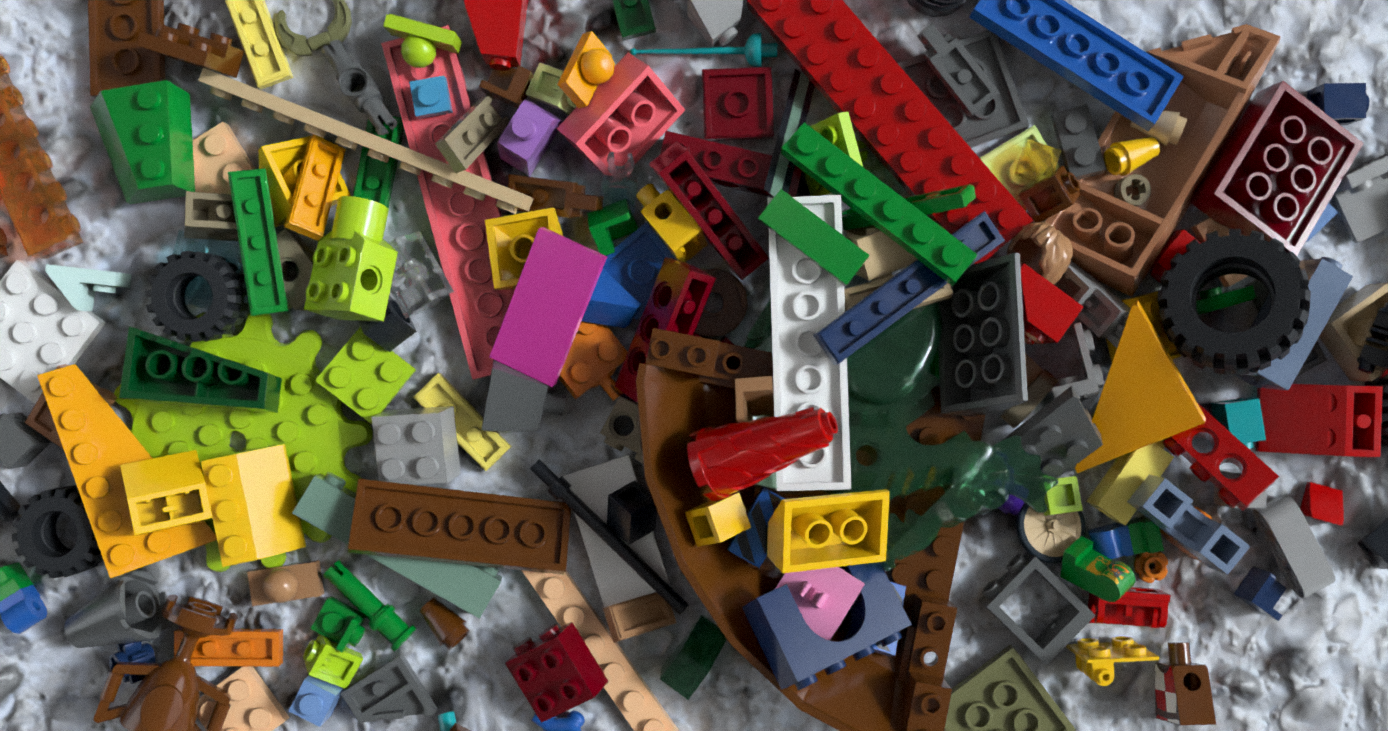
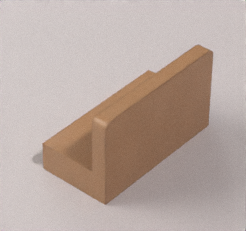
M772 376L735 379L737 422L751 421L753 416L774 415Z

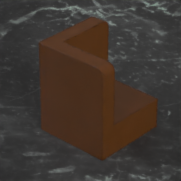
M519 65L517 69L511 67L509 71L493 69L488 81L481 80L479 87L484 94L491 93L495 99L518 109L520 104L528 97L525 94L534 75L530 70Z

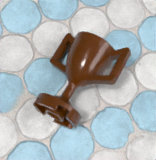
M169 595L161 614L167 620L177 624L179 630L184 633L175 657L162 663L118 662L108 674L93 720L96 723L120 717V724L129 731H202L195 723L200 696L199 691L217 701L206 729L208 731H221L231 706L229 703L231 696L199 676L191 663V656L199 638L208 637L209 635L225 636L232 634L238 619L237 614L230 613L229 617L225 618L220 615L223 606L193 596L189 597L187 605L176 603L177 595ZM125 674L146 675L129 698L127 704L109 708L111 702L115 700Z

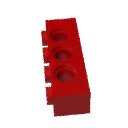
M1198 403L1206 417L1205 423L1165 438L1162 443L1174 456H1184L1192 464L1189 469L1204 483L1208 480L1219 489L1217 495L1225 504L1232 509L1237 506L1244 511L1279 476ZM1196 438H1205L1212 444V450L1208 453L1197 452L1192 446V441ZM1223 463H1233L1239 468L1240 476L1235 479H1228L1221 474L1219 466Z

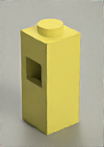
M1160 440L1117 457L1086 502L1111 520L1126 526L1137 511L1127 501L1149 474L1161 477L1174 456L1164 450L1166 447L1163 445V441Z

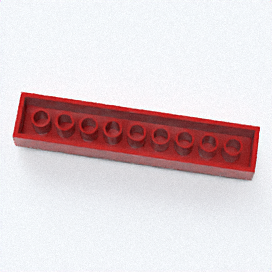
M746 0L749 11L838 113L849 112L853 131L910 196L968 184L974 186L976 198L966 207L927 215L952 234L979 213L986 212L1005 241L974 264L989 259L1023 229V226L1033 221L843 0Z

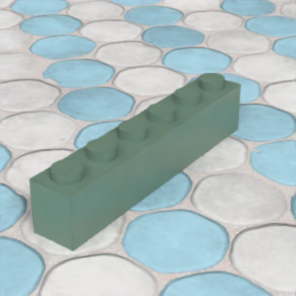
M327 472L326 475L321 473L315 475L292 514L349 545L356 493L344 487L346 481L333 473ZM365 554L479 619L502 581V576L497 574L499 568Z

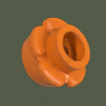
M1145 552L1135 557L1134 570L1144 582L1153 583L1154 580L1161 581L1168 573L1166 568L1168 559L1162 552ZM1150 563H1154L1153 569L1149 568Z

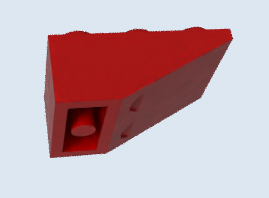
M1292 384L1288 391L1257 388V398L1260 399L1266 440L1257 441L1255 451L1380 457L1383 386Z

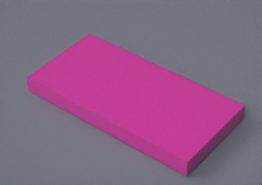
M539 228L489 358L550 387L555 386L607 256L549 229Z

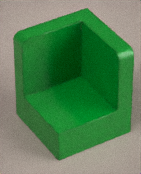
M627 199L607 205L602 210L587 213L589 230L599 252L605 256L615 253L613 240L629 235L638 229Z

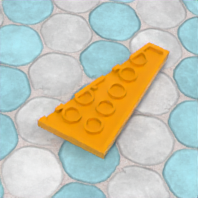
M76 364L37 375L110 579L217 540L216 534L205 521L135 536L120 465L152 459L153 457Z

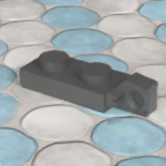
M933 23L917 35L927 50L923 53L924 58L927 60L926 63L969 117L1000 94L957 37L954 39L949 33L943 37Z

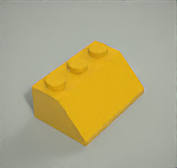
M285 444L201 461L222 567L255 561L306 547L301 519L292 514L297 506V499Z
M882 489L781 500L768 521L767 557L782 573L886 561L889 491Z

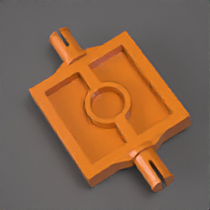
M581 321L558 379L575 400L589 389L601 386L613 402L623 392L615 387L616 382L611 376L616 368L624 362L628 351L607 325Z

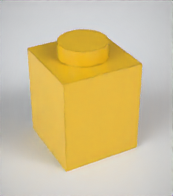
M739 493L732 494L728 498L717 502L710 500L685 512L697 547L721 543L751 528L746 508Z

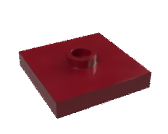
M772 67L702 69L704 140L774 138Z

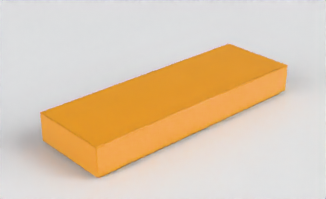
M314 134L310 137L285 222V228L316 241L323 237L346 151L345 148Z

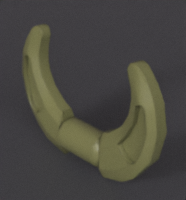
M332 0L335 7V15L327 27L328 32H322L308 39L305 35L294 33L289 29L286 13L280 10L275 21L276 36L281 44L292 53L299 56H313L312 50L316 51L325 45L329 46L333 40L343 42L346 39L352 25L351 11L344 0Z

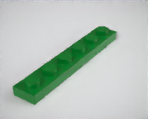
M805 122L781 148V154L833 195H841L842 202L951 286L957 282L978 256L969 247Z

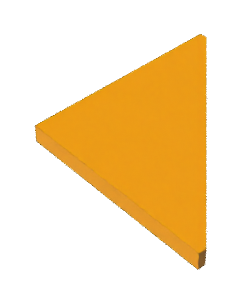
M1138 300L1132 303L1091 420L1092 423L1096 424L1101 434L1103 445L1076 464L1075 470L1077 473L1205 423L1206 417Z

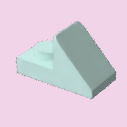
M46 264L45 272L70 304L80 311L93 310L95 291L116 293V287L130 288L131 274Z

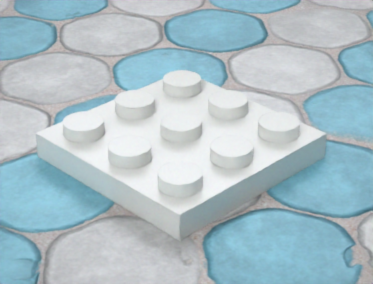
M17 259L0 281V378L36 404L43 392L37 375L56 370L58 365L75 364L106 322L91 311L76 310L56 284L24 260Z

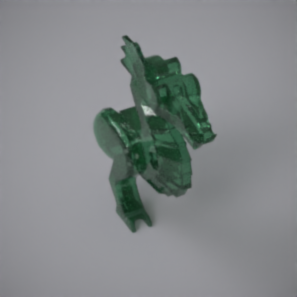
M771 298L748 333L744 347L755 349L766 338L772 336ZM938 302L912 309L847 357L851 489L821 491L833 495L887 489L890 501L898 495L903 499L921 488L925 492L939 486L944 489V492L932 501L920 515L916 514L912 509H907L904 523L896 514L891 513L889 515L886 561L881 562V566L885 571H890L896 567L895 559L901 561L909 555L912 556L928 547L937 536L940 528H952L973 517L975 514L985 515L1004 504L1010 494L1027 503L1036 512H1046L1048 507L1044 496L1048 490L1058 484L1057 478L1041 471V456L1030 454L1022 448L1021 437L1018 435L1006 438L992 446L981 441H972L966 431L937 445H922L914 441L908 434L906 427L936 405L931 391L941 379L929 373L928 370L936 355L942 337V315ZM856 452H868L872 457V465H861L856 459Z

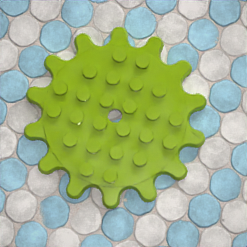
M202 312L198 314L196 317L199 318L203 316L206 312ZM249 313L243 330L238 334L222 335L223 338L217 340L193 341L190 347L282 378L278 413L136 402L119 398L121 384L114 391V395L117 396L116 402L131 412L133 425L130 431L153 458L196 450L201 465V461L285 444L297 504L314 476L320 473L326 475L327 472L339 476L346 481L344 487L356 493L358 479L362 478L347 469L345 456L351 448L367 445L373 438L372 427L367 422L353 421L345 417L342 412V402L315 382L316 378L321 374V371L316 366V356L322 347L321 335L314 330H304L292 342L280 343L274 338L272 333L273 319L271 314L250 316ZM234 431L241 432L246 439V445L240 451L229 445L231 444L230 438ZM213 519L205 520L215 533ZM301 519L303 533L313 542L324 543L332 537V535ZM217 540L205 544L207 566L215 572L228 570L231 566L222 567ZM285 552L260 560L266 568L282 566L286 561L287 555Z

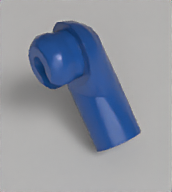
M575 710L568 713L566 718H557L555 716L542 723L536 713L531 719L544 731H581L580 727L585 723L584 716Z

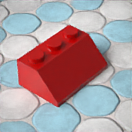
M1022 263L1020 267L1025 343L1030 345L1058 343L1084 306L1028 265Z

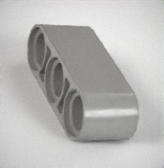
M1282 494L1267 502L1266 508H1256L1253 510L1254 520L1286 581L1300 598H1306L1335 582L1334 572L1293 498L1287 494Z

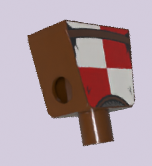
M1168 642L1169 662L1155 663L1156 719L1177 725H1216L1207 666L1191 662L1190 642Z

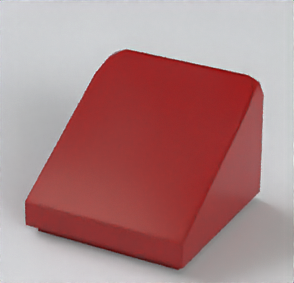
M1307 481L1300 510L1306 517L1343 526V491Z

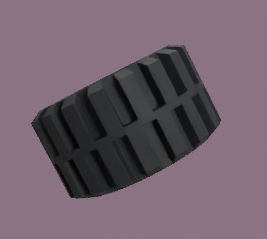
M183 251L181 255L172 254L166 257L168 263L159 262L155 267L159 273L157 275H150L147 282L152 284L151 290L145 289V297L151 298V304L146 305L148 313L156 314L152 321L156 326H165L162 332L168 336H177V339L182 341L217 340L223 338L222 335H229L234 332V324H241L245 318L240 313L241 311H248L249 304L244 303V296H247L246 288L242 287V283L245 282L244 275L236 273L239 268L234 263L226 262V258L198 251ZM202 276L211 286L213 300L209 310L203 316L197 318L188 310L184 296L188 284L194 278Z
M76 485L41 492V494L33 495L28 499L29 504L22 505L18 510L21 517L13 521L12 526L17 528V533L12 534V542L18 541L19 548L14 550L17 556L24 555L26 559L22 563L27 568L36 567L34 573L41 576L49 574V578L68 577L98 566V563L104 561ZM62 512L71 517L77 527L78 537L73 549L63 545L56 533L57 519Z

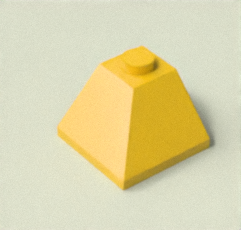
M311 136L265 145L258 149L259 169L266 168L275 227L285 225L308 140ZM341 173L338 177L331 206L337 204L339 197L351 196Z
M554 208L485 220L494 289H516L539 228L544 227L563 236Z

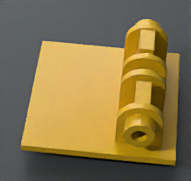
M1125 636L1113 637L1112 642L1099 643V640L1094 638L1077 639V644L1066 645V648L1075 654L1076 667L1100 686H1108L1113 682L1114 662L1159 660V656L1146 649L1145 645L1138 644L1133 638Z

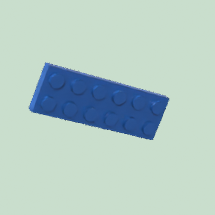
M980 0L969 16L970 19L1146 131H1149L1155 125L1184 77L1064 0Z

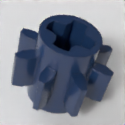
M141 642L116 644L118 652L109 656L110 670L118 662L156 663L154 650L147 642L143 644ZM125 674L123 680L125 683L130 681L131 684L142 681L146 675Z

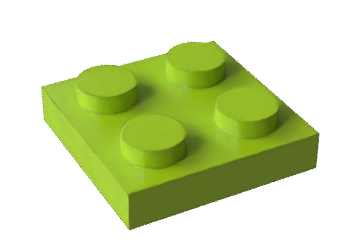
M359 327L316 378L315 382L372 425V416L385 410L413 376L416 369L393 351H387L364 335L361 327Z

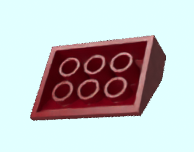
M1281 81L1256 93L1190 203L1215 222L1229 229H1241V234L1244 236H1250L1251 231L1254 230L1264 233V240L1268 242L1276 238L1284 243V251L1286 253L1293 251L1297 256L1364 143L1285 81Z

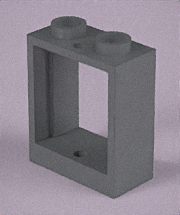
M1026 551L1023 555L1018 554L1011 559L1006 566L1008 571L999 580L993 579L985 586L982 591L983 596L979 601L1045 665H1048L1096 615L1036 556L1030 555ZM1034 570L1070 604L1035 641L999 607Z

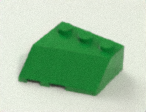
M168 80L100 91L91 104L90 109L126 203L137 204L186 196V191L195 192L190 93Z

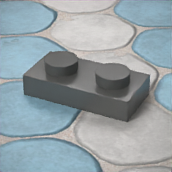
M1088 105L1053 113L1051 120L1066 171L1073 173L1077 180L1103 174L1106 166Z

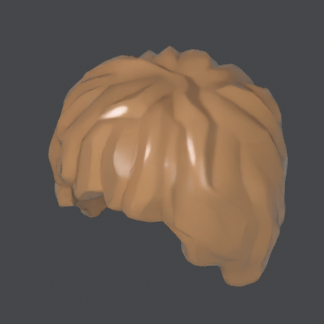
M1036 222L1023 226V229L1012 238V242L1007 248V255L1019 253L1020 264L1025 263L1049 282L1055 284L1060 280L1063 273L1067 271L1071 263L1073 248L1069 238L1063 235L1060 230H1055V227L1049 223Z

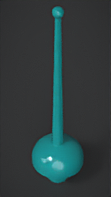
M762 32L752 34L747 39L745 47L643 50L632 48L630 54L745 55L747 62L752 67H762L763 57L778 56V44L762 43Z

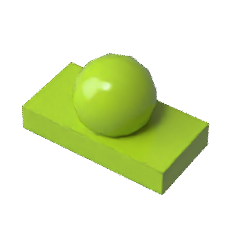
M390 13L389 15L386 14L383 27L392 36L404 39L401 44V54L408 65L414 68H425L432 64L436 57V48L459 54L462 41L455 31Z

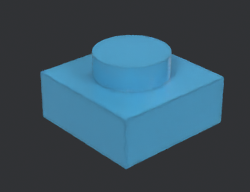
M445 76L409 82L415 116L418 119L453 113L447 78Z

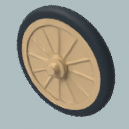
M1038 491L1025 500L1017 514L1016 530L1022 546L1030 555H1034L1040 561L1046 563H1060L1063 559V552L1080 536L1085 537L1086 523L1082 511L1044 516L1041 493Z

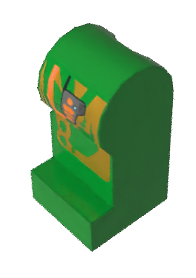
M1080 536L1063 552L1060 577L1105 601L1115 602L1119 600L1135 583L1133 571L1125 563L1112 561L1110 558L1093 550L1094 542Z

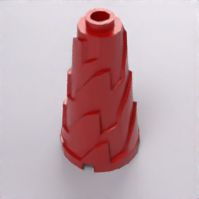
M814 407L778 417H762L748 422H735L714 428H702L689 435V437L696 439L687 443L689 464L698 487L708 485L712 492L704 495L711 501L717 502L728 498L735 492L756 484L771 474L786 468L798 459L829 446V443L833 440V435L838 432V426L835 417L830 411L825 412L822 408L814 410Z

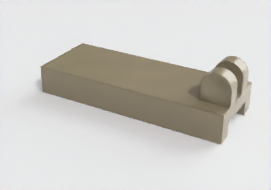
M491 93L481 97L435 143L456 174L466 170L510 122L507 116L501 118L491 104L494 100Z

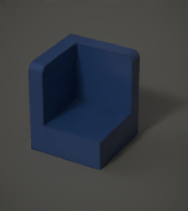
M1253 566L1233 594L1259 613L1279 621L1283 616L1273 607L1287 588L1276 581V576L1271 572Z

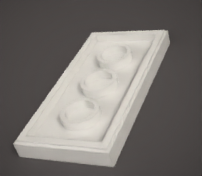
M630 455L563 475L572 485L570 489L606 524L608 495L634 480L638 482ZM575 514L604 608L656 592ZM654 531L630 545L627 544L671 586Z

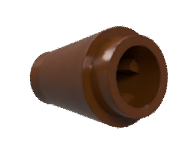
M435 597L419 610L439 645H445L448 650L460 643L470 632L465 626L467 621L439 602Z

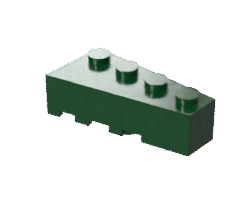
M129 326L119 398L145 403L278 413L282 378Z

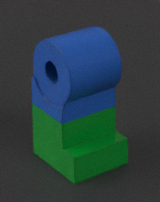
M1145 516L1130 519L1126 526L1120 523H1113L1088 531L1090 540L1094 542L1093 550L1110 559L1145 552L1155 553L1164 551L1160 528Z
M17 562L0 567V615L4 625L10 631L21 634L47 617V608L25 570Z

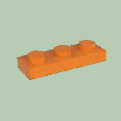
M179 629L174 631V657L184 636V633ZM233 629L230 635H209L208 637L199 638L191 656V663L193 666L279 667L283 664V629Z

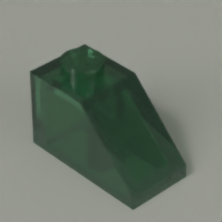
M701 614L661 668L660 680L689 700L709 673L727 640L720 628Z

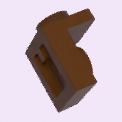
M1060 166L1048 177L1022 190L1018 196L1035 223H1039L1072 206L1080 196V185L1073 173L1067 172L1064 166Z

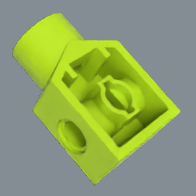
M341 196L338 198L332 231L318 241L317 249L313 255L314 263L310 282L306 288L304 310L336 320L384 322L398 251L383 239L389 212L387 206L360 197Z

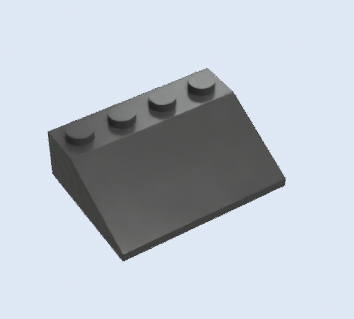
M1011 253L971 265L957 282L951 286L953 291L952 297L936 302L941 414L961 416L997 413L1028 401L1020 254Z

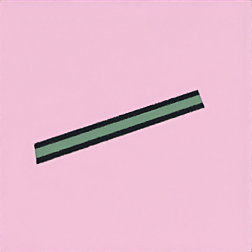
M796 68L764 190L774 197L780 189L787 194L789 192L795 165L781 154V148L804 122L806 123L815 88L814 84Z

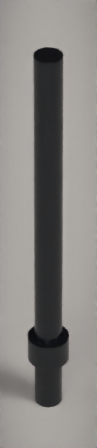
M540 459L530 468L549 487L547 491L556 500L560 498L679 615L686 610L689 604L570 489L572 485L563 476L559 478Z

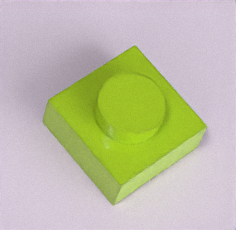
M1077 476L1038 481L1044 516L1083 511Z

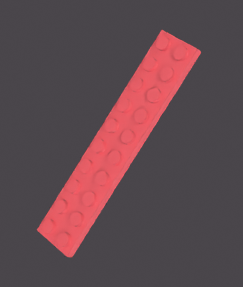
M449 25L441 27L444 29L451 30ZM403 38L381 43L409 148L449 164L435 143L472 107L458 54L436 48V57L432 64L425 68H414L408 65L402 57L401 44L404 41ZM445 76L447 78L453 113L418 119L415 116L409 82ZM483 151L464 171L492 181L486 155ZM421 170L420 175H417L472 380L491 375L493 359L489 358L515 291V289L495 290L493 284L485 220L502 217L500 208L496 207L498 200L486 195L484 201L464 194L465 186L454 182L452 188H448L431 181L433 174Z

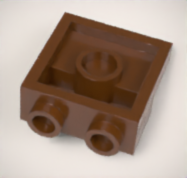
M178 23L177 29L162 25L161 30H156L155 36L140 32L137 46L235 78H237L244 51L231 46L232 39L215 33H211L209 39L199 36V29L182 23Z

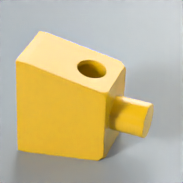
M652 183L639 190L636 198L644 206L640 211L642 216L678 261L686 263L708 245L700 226L669 190L660 194Z

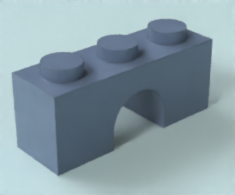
M1149 474L1127 501L1205 565L1228 575L1250 548L1246 542L1222 523L1213 521L1191 505L1193 500L1166 478Z

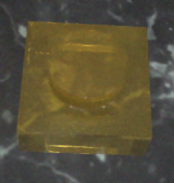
M1029 139L1026 140L1014 175L1035 182L1048 177L1056 169L1061 150Z

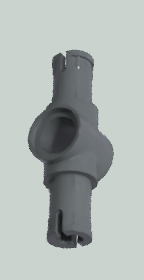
M340 40L330 42L335 53L325 45L321 52L337 73L336 79L340 90L355 105L359 112L365 113L378 135L389 133L383 124L384 122L393 130L397 126V121L383 104V97L376 82L362 68L360 63L353 61ZM365 83L361 91L354 92L358 84Z

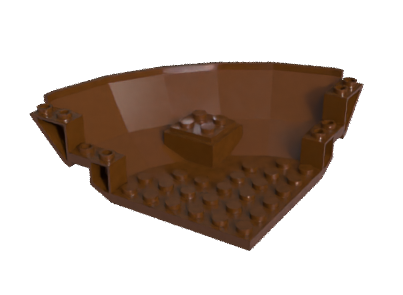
M653 328L646 364L639 363L636 378L645 480L680 570L729 643L799 710L839 731H944L952 694V688L945 681L944 673L957 613V607L949 601L986 414L977 416L941 414L939 386L847 368L851 489L777 491L775 472L756 484L735 492L740 494L747 513L762 486L785 499L882 489L889 491L886 561L880 563L890 582L906 586L903 608L912 624L899 631L902 638L897 642L896 655L889 657L873 652L857 661L851 655L844 659L846 667L828 676L824 669L815 673L818 679L815 683L800 690H797L795 684L781 690L742 607L754 599L775 590L785 573H782L767 556L760 568L728 551L727 547L733 537L721 543L697 547L685 514L686 511L710 501L704 494L712 492L708 485L698 487L692 474L688 459L687 443L696 439L689 437V435L702 428H714L737 422L735 379L772 376L773 379L772 352ZM730 356H736L740 361L739 367L735 370H730L726 365V360ZM774 415L753 416V420L762 417H774ZM848 613L830 641L839 642L843 639L848 627ZM928 652H934L936 655L935 660L931 663L924 662V656Z

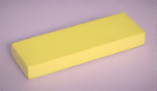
M225 0L257 87L262 90L294 78L282 45L276 36V29L265 0Z
M437 373L414 396L415 400L423 408L454 406L457 443L485 471L489 470L512 447L497 431L482 430L483 416L441 373Z

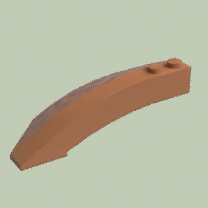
M1245 24L1232 28L1231 33L1216 37L1208 34L1182 41L1181 46L1162 51L1161 48L1146 51L1149 55L1184 76L1163 111L1180 112L1179 116L1187 118V122L1177 145L1168 143L1165 146L1158 141L1160 147L1159 155L1153 157L1128 175H1112L1106 168L1103 174L1078 180L1080 196L1076 202L1067 209L1047 218L1045 223L1051 224L1055 227V230H1060L1063 235L1069 238L1073 248L1071 261L1101 283L1131 297L1134 295L1191 205V199L1230 137L1281 36ZM1115 111L1098 139L1103 160L1105 150L1110 148L1112 143L1150 136L1136 128L1130 127L1132 121ZM1133 174L1142 175L1149 181L1151 186V194L1148 200L1137 206L1124 202L1114 196L1116 183L1120 179ZM1134 183L1126 187L1127 195L1132 194L1131 199L1139 194L1138 187L1133 188Z

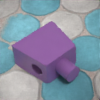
M524 100L497 142L500 159L527 176H531L558 133L557 127L563 120L535 102Z

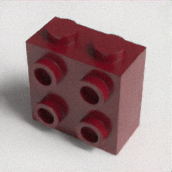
M573 622L560 628L557 624H554L538 635L540 638L535 641L531 637L524 639L513 647L515 654L505 662V665L541 723L595 698L608 682V679Z

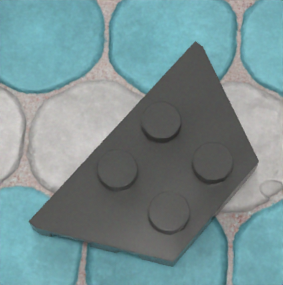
M1070 386L978 458L977 466L979 471L1037 480L1057 479L1103 445L1102 437L1096 424L1092 423L1091 415L1086 406L1083 407L1079 400L1078 391L1075 387Z

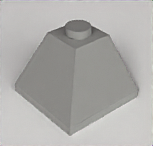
M687 0V16L711 48L718 43L724 46L739 33L737 29L740 27L743 0Z

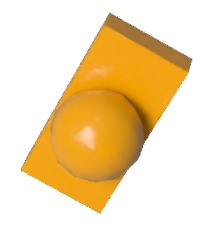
M592 31L582 34L557 83L578 109L587 107L598 84L607 82L614 73L615 63L612 55Z

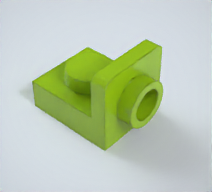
M319 634L315 641L311 640L303 655L308 675L347 689L363 661L362 654L349 648L341 653L336 650L337 643L331 642L329 638Z

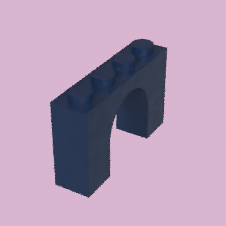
M880 562L840 567L865 583L848 611L847 631L839 642L826 640L810 629L787 584L754 599L742 607L781 690L795 684L797 690L803 689L818 681L815 673L824 669L828 676L847 666L844 661L845 658L852 655L854 660L857 661L875 652L872 645L880 641L882 646L885 647L902 638L899 631L912 624Z

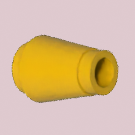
M1154 137L1112 143L1110 148L1104 152L1105 166L1112 175L1126 176L1153 157L1158 156L1160 152L1159 143Z

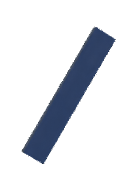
M985 211L979 213L952 233L955 238L978 254L971 265L1005 241ZM916 259L813 336L833 365H838L946 285L947 282Z

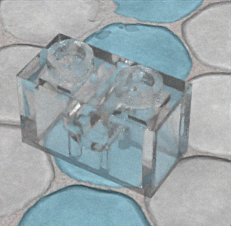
M420 231L395 238L389 243L398 251L390 291L405 318L431 309L454 292Z

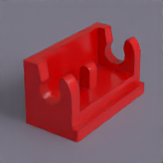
M1131 587L1119 600L1108 602L1089 593L1088 608L1096 615L1089 623L1165 628L1171 595L1155 588Z

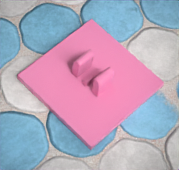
M840 567L785 573L775 589L787 584L810 629L818 636L830 641L865 583Z

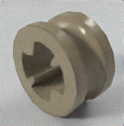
M1138 174L1120 179L1114 187L1115 198L1134 206L1146 202L1151 194L1149 181ZM1132 183H1134L1133 188L1138 187L1139 194L1133 196V199H1131L1132 194L1127 195L1126 187L1131 186Z

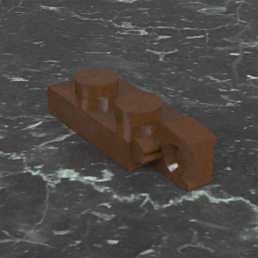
M509 174L508 188L534 198L529 212L554 208L559 217L575 218L583 217V209L593 211L603 209L604 196L585 194L586 185H578L576 182ZM518 208V210H517V211H522V212H528V211L523 210V209H521V208Z

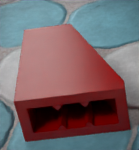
M463 0L485 63L492 69L509 71L511 67L518 68V65L521 66L528 0Z

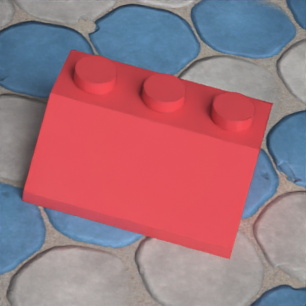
M627 53L614 66L612 77L607 82L598 84L588 106L579 109L576 107L557 127V130L610 182L616 185L683 114L685 109L649 65Z

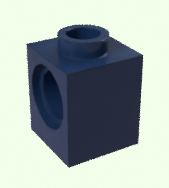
M1324 83L1307 91V99L1340 125H1349L1366 118V112L1369 109L1370 103L1369 96L1366 94V83Z

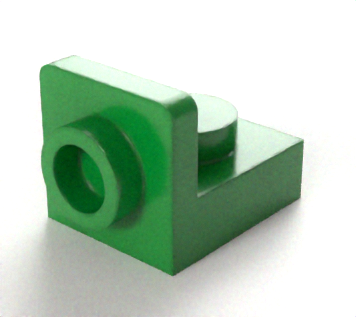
M330 596L324 603L311 629L337 643L336 650L343 653L351 645L356 647L366 631V628L362 626L366 617L360 611Z

